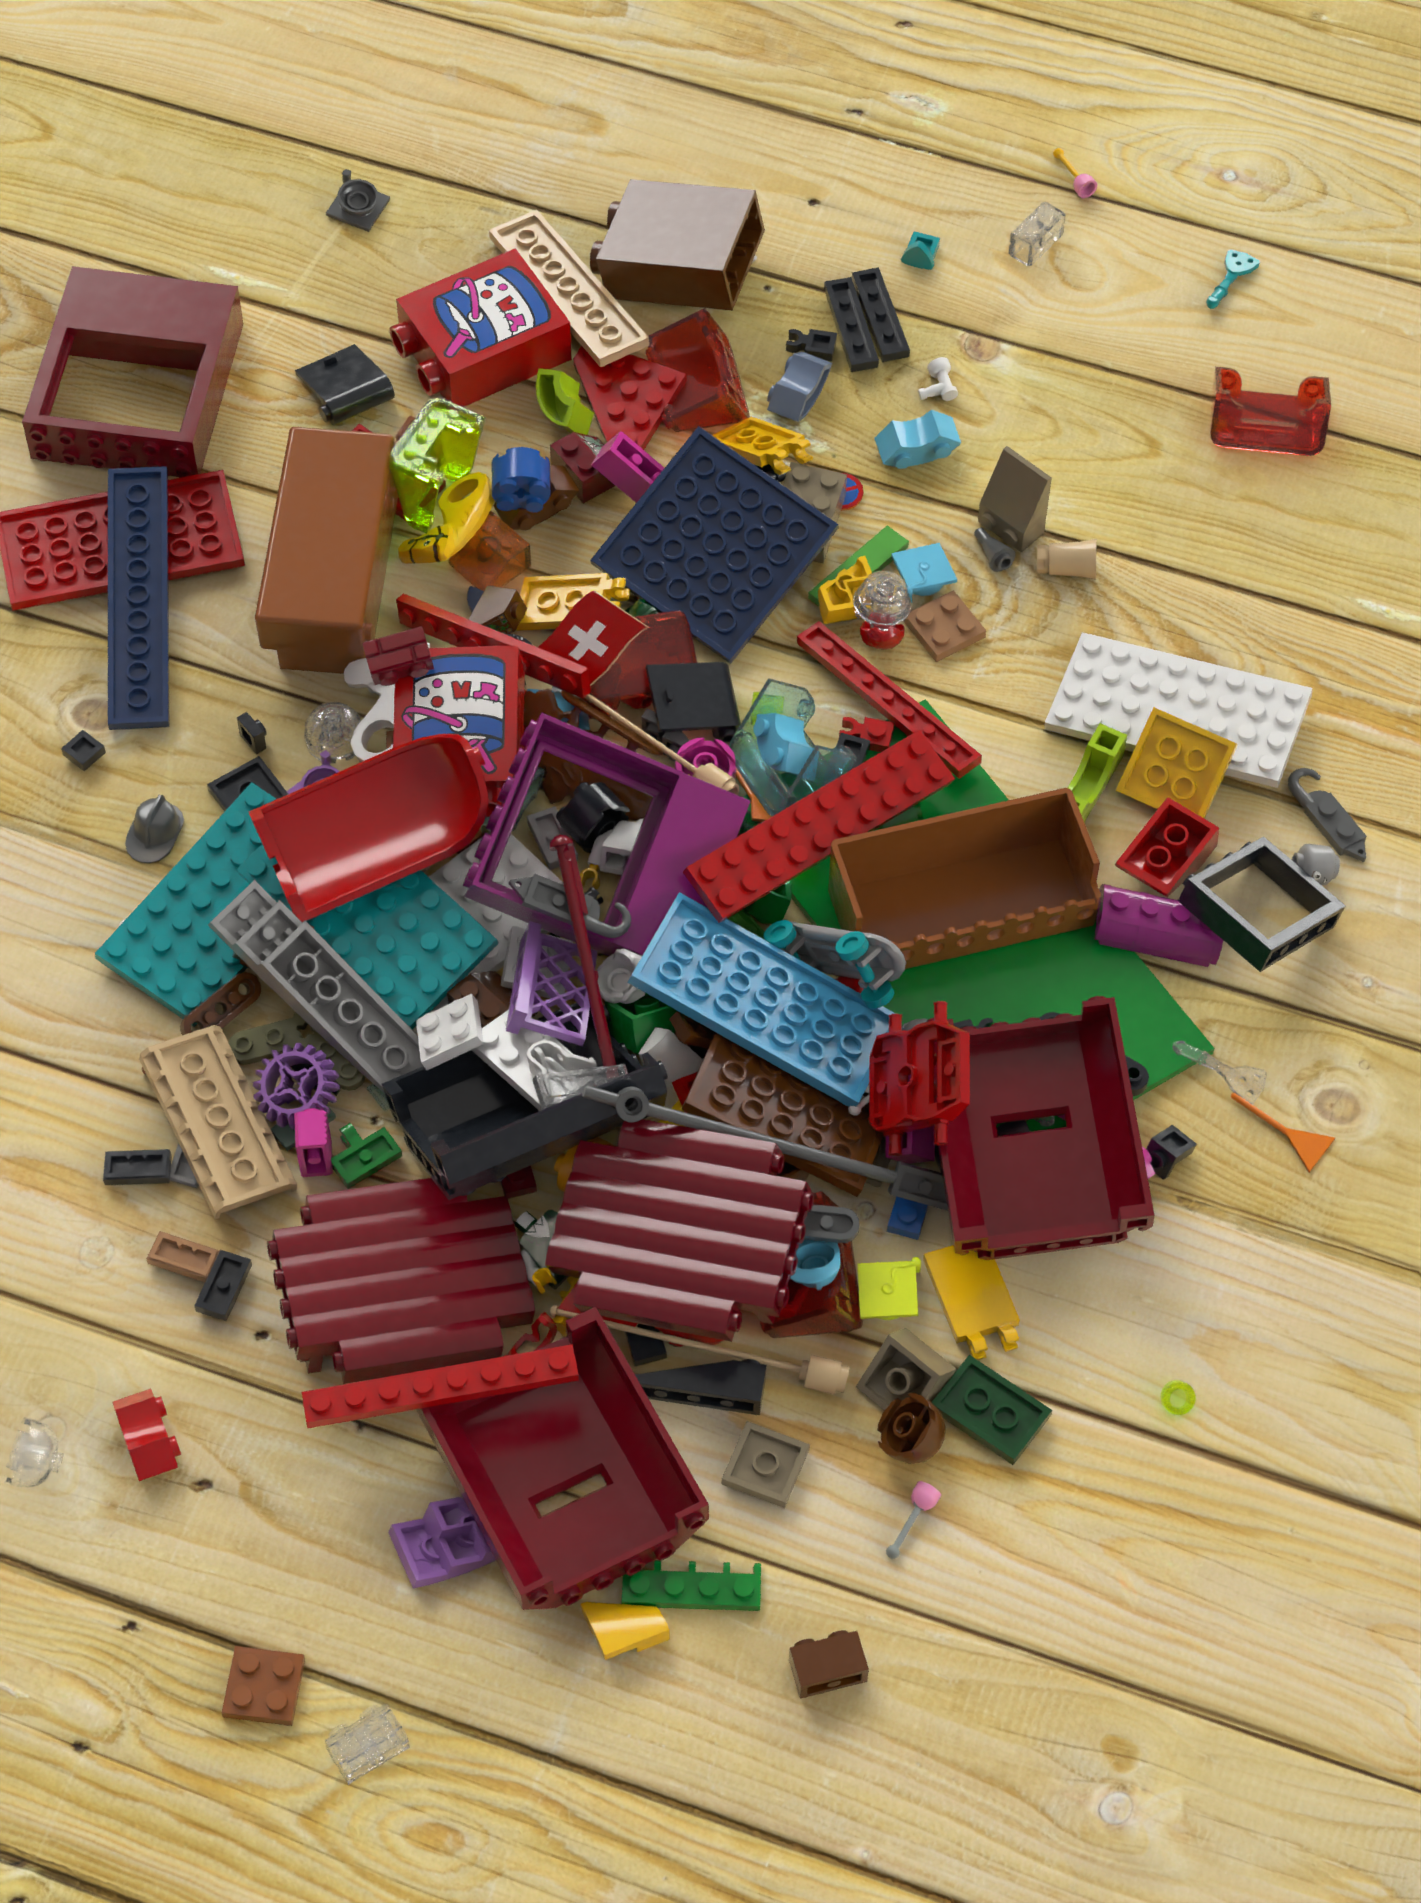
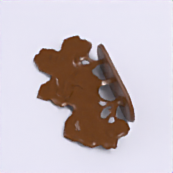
M550 689L539 690L536 693L526 691L524 695V724L526 727H528L531 719L537 721L540 714L544 713L560 721L563 718L569 719L567 724L579 728V714L582 711L602 724L596 732L591 730L584 731L603 738L608 729H611L628 740L626 748L636 752V749L641 748L655 756L663 754L660 749L635 732L569 692L562 690L561 696L575 707L573 710L563 712L558 707L555 695ZM545 751L537 767H544L546 770L545 781L542 787L550 804L562 801L565 796L573 798L575 789L583 782H587L589 785L602 782L630 809V812H626L629 820L637 821L645 817L652 796Z

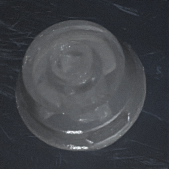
M878 571L870 574L853 596L856 617L858 619L861 617L864 621L870 623V628L876 627L882 631H887L889 626L895 627L896 624L903 620L905 621L911 611V600L906 583L900 576L892 572Z

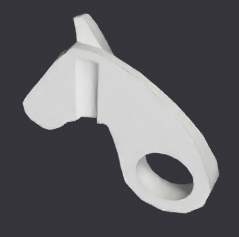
M366 658L349 663L344 671V679L349 687L369 688L380 695L373 708L353 730L351 746L360 762L393 748L392 744L383 752L372 753L367 751L368 740L374 732L382 728L394 727L395 684L390 686L374 685Z

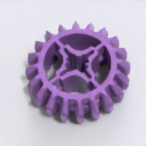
M296 1043L292 1050L288 1044H283L282 1054L277 1050H272L274 1058L271 1061L266 1058L262 1059V1063L266 1068L264 1070H255L256 1075L261 1080L253 1082V1087L260 1090L253 1096L257 1102H261L258 1109L262 1113H267L266 1118L270 1122L277 1121V1125L281 1128L288 1124L292 1130H295L294 1114L296 1112L315 1108L330 1114L331 1110L326 1105L328 1102H337V1098L331 1092L340 1090V1086L333 1082L339 1078V1074L332 1070L334 1063L332 1060L326 1059V1054L322 1050L316 1052V1048L309 1044L304 1049L301 1043ZM296 1064L313 1065L308 1070L304 1068L295 1072L290 1068ZM281 1075V1082H280V1084L275 1088L276 1082H277L279 1076ZM291 1077H293L297 1082H300L297 1084L300 1085L298 1090L301 1093V1095L293 1090L295 1089L293 1087L295 1083ZM318 1084L314 1096L311 1097L312 1089ZM293 1101H299L303 1105L295 1109L279 1107L285 1102L289 1104Z

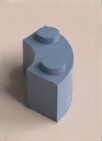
M805 352L794 353L786 362L785 374L776 382L775 386L771 387L768 393L767 401L770 403L767 410L797 422L801 421L818 399L833 363Z

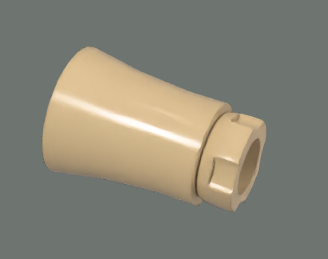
M1097 539L1081 542L1049 543V546L1038 545L1037 573L1096 580Z

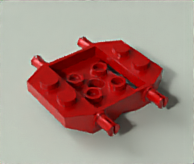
M945 1001L933 1003L934 1020L915 1025L911 1030H902L901 1014H889V1032L876 1036L870 1052L869 1125L876 1131L884 1132V1136L889 1137V1156H902L903 1133L934 1126V1145H948L947 1126L949 1122H952L970 1105V1033L949 1024L947 1021L948 1003ZM936 1040H937V1055H936V1053L934 1052V1041H936ZM936 1063H937V1086L934 1084V1067H935ZM911 1074V1079L908 1083V1075Z

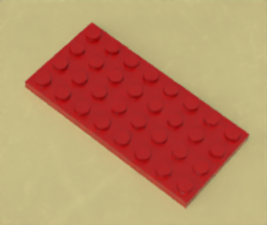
M224 470L168 480L169 580L245 566ZM108 491L0 512V551L12 611L108 592Z

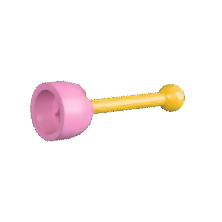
M1056 148L1053 155L1056 159H1060L1075 177L1073 187L1079 197L1088 198L1094 194L1097 189V182L1093 177L1088 174L1079 175L1064 156V151L1061 148Z

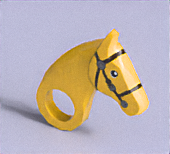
M481 472L468 474L455 481L443 492L438 500L443 516V525L436 526L417 538L405 540L398 548L399 559L402 563L446 561L465 546L484 523L495 501L492 497V482L487 474Z

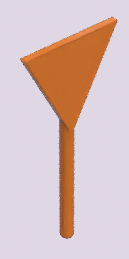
M736 767V778L751 799L752 821L764 822L777 814L773 808L753 793Z
M1236 1093L1231 1094L1233 1100L1287 1136L1309 1173L1335 1140V1137L1286 1128Z

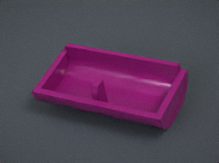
M1107 884L1100 886L1101 896L1095 929V940H1099V944L1208 967L1210 964H1217L1223 940L1179 903L1178 900Z

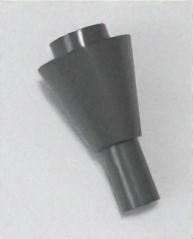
M980 527L975 530L974 536L982 544L990 568L995 572L1008 569L1015 559V551L995 538L990 537L984 528Z

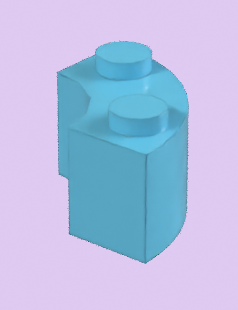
M930 410L922 417L910 421L900 422L892 420L874 438L883 464L895 466L899 469L925 464L938 458H945L961 444L953 418L934 410Z
M778 713L757 714L753 731L757 738L760 754L767 765L781 772L814 779L818 749L810 747L806 742L804 721Z

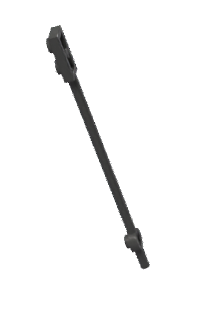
M585 1085L582 1098L614 1106L616 1112L624 1121L637 1122L645 1116H650L690 1128L777 1143L783 1154L890 1183L888 1188L890 1195L948 1211L943 1175L940 1172L901 1161L897 1162L895 1171L649 1103L644 1092L637 1087L623 1088L618 1094ZM629 1098L636 1099V1104L633 1107L625 1106V1102Z

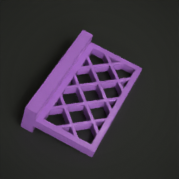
M529 921L519 943L506 1031L518 1035L522 1027L583 1046L586 1039L590 1003L582 967L572 958L573 956L579 957L577 944L540 933L541 924ZM542 945L553 948L557 954L550 957L542 948ZM591 949L595 970L598 951ZM563 960L571 970L563 973L556 963ZM547 967L554 976L546 979L539 969ZM577 976L584 986L576 988L569 979ZM560 982L568 992L560 995L552 985ZM544 989L551 999L543 1001L536 991ZM574 998L581 1008L573 1011L566 1001ZM557 1005L564 1015L556 1017L549 1007ZM540 1011L548 1021L541 1022L532 1019L531 1016L533 1013ZM571 1021L578 1029V1033L567 1030L562 1023Z

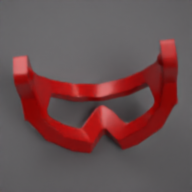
M543 1312L531 1325L532 1334L524 1333L505 1356L519 1354L516 1351L525 1341H540L539 1325L541 1323L549 1328V1332L534 1351L551 1344L557 1333L556 1323L546 1312Z

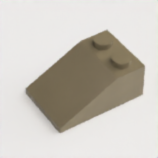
M1006 446L1000 455L980 501L978 522L985 529L991 530L1002 538L1007 545L1013 546L1022 553L1045 531L1052 477Z

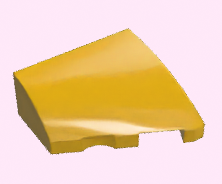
M860 556L853 566L847 570L844 568L837 574L834 580H828L819 587V608L824 624L879 614L881 607L871 585L874 576L866 556Z
M583 1602L580 1604L592 1635L594 1634L605 1660L636 1648L637 1652L670 1640V1629L657 1606Z

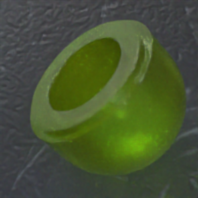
M1172 1380L1162 1388L1160 1399L1162 1405L1170 1413L1183 1415L1193 1408L1196 1395L1188 1383L1182 1380ZM1177 1389H1182L1186 1394V1402L1181 1407H1174L1170 1402L1171 1394Z

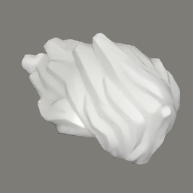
M617 949L614 954L605 959L598 967V984L601 997L605 1001L628 1004L645 996V992L627 983L642 955L627 949Z

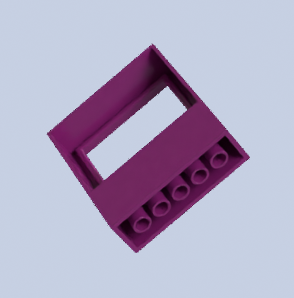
M544 713L540 714L537 721L531 719L520 741V745L525 747L524 749L519 748L508 771L514 775L513 777L508 776L497 798V801L502 802L501 806L496 805L485 829L491 832L490 834H484L474 855L479 861L478 863L473 862L462 886L467 887L464 897L526 923L532 921L541 924V929L576 943L572 925L522 906L523 901L513 889L492 881L545 751L652 796L603 923L613 927L621 924L622 914L614 906L615 903H620L628 909L631 916V925L624 935L617 938L603 937L587 930L591 949L597 950L601 954L609 957L617 949H627L643 956L679 892L707 907L683 874V871L687 866L737 837L750 800Z

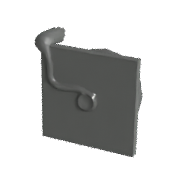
M345 169L342 172L344 184L339 188L337 197L327 210L326 216L369 232L390 201V196L378 192L375 186L366 180H351V170Z

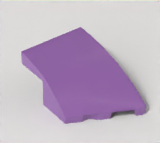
M461 1497L430 1502L423 1519L392 1524L388 1532L413 1589L463 1575L496 1560L467 1504Z

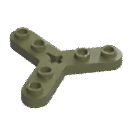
M296 1012L293 1018L237 1032L228 1042L238 1064L247 1065L260 1062L265 1058L271 1059L274 1058L272 1050H277L280 1054L283 1053V1044H288L291 1048H294L296 1043H301L304 1049L309 1044L316 1048V1052L322 1050L326 1054V1059L333 1061L334 1067L332 1070L339 1074V1078L334 1082L338 1083L343 1090H356L364 1083L366 1078L312 1027L311 1029L314 1034H308L306 1038H302L299 1030H304L308 1023Z

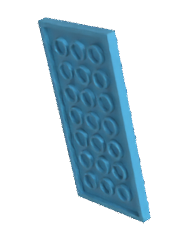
M680 892L627 982L848 1107H857L869 1084V1056L876 1036L889 1032L888 1015L896 1014L883 1006L880 1008H868L860 993L728 919L718 923L707 907Z

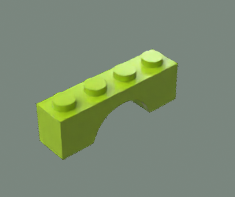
M1101 723L1088 742L1078 770L1067 787L1073 792L1084 823L1122 760L1127 741L1126 734Z

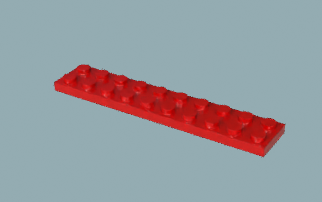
M918 730L687 866L683 874L718 923L830 857L833 840L877 829L950 785L955 778L922 732Z

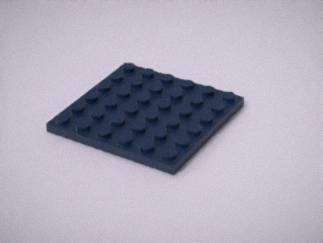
M698 426L590 561L600 571L608 573L612 579L625 578V588H629L632 594L639 599H645L657 612L671 622H676L678 627L731 664L839 529V526L835 521Z

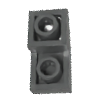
M647 708L642 715V730L676 754L681 746L689 741L682 731L659 732L654 711ZM663 752V755L667 756L670 760L675 762L673 758H671Z

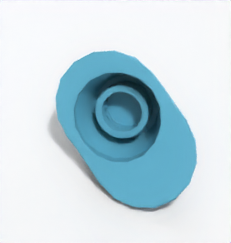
M804 1240L802 1244L799 1243L795 1254L798 1258L797 1269L790 1279L817 1290H821L823 1286L831 1283L837 1276L841 1265L838 1244L814 1240Z

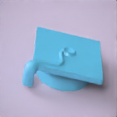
M940 543L891 554L901 575L902 584L905 587L903 592V602L905 604L912 603L913 594L929 596L937 593L943 585L957 582V577Z

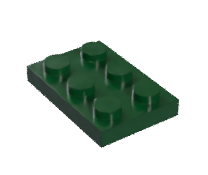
M971 1355L965 1359L932 1401L942 1413L944 1419L1012 1465L1015 1464L1052 1415V1409Z

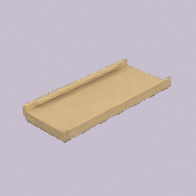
M213 1025L149 1046L140 1053L139 1060L215 1219L219 1218L221 1213L289 1189L291 1192L296 1191L297 1183L263 1113L258 1109L259 1105L254 1099L252 1090L220 1026Z

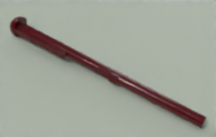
M557 835L550 842V850L557 852L606 1081L609 1082L619 1078L598 984V970H594L591 947L584 916L588 915V910L574 851V843L566 835Z

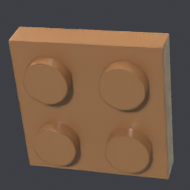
M954 590L904 615V623L936 662L986 638V629Z

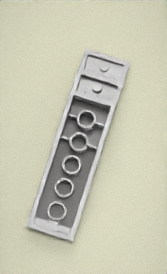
M255 880L208 924L271 989L383 1093L382 1083L423 1067L416 1033L306 921L302 923L280 900L276 902Z

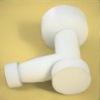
M945 357L932 360L927 368L929 374L933 378H937L939 383L925 389H918L920 399L924 400L927 397L941 395L944 401L955 399L958 396V391L955 386H952L948 375L951 370L949 360Z

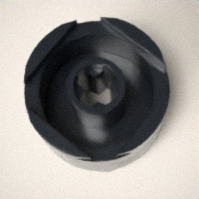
M583 782L575 789L574 797L569 803L557 812L556 819L559 821L560 826L585 852L591 853L594 841L598 836L613 830L619 821L629 820L626 812H630V809L605 783L597 782L589 785L587 782Z

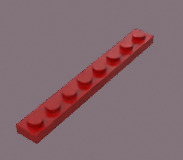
M404 593L396 599L400 624L412 629L422 626L425 634L456 647L518 645L525 675L583 699L591 693L589 670L585 666Z
M820 621L797 635V644L890 722H894V725L903 733L909 736L920 730L949 771L960 779L982 763V755Z
M573 1344L309 1390L301 1393L308 1429L579 1381V1374Z

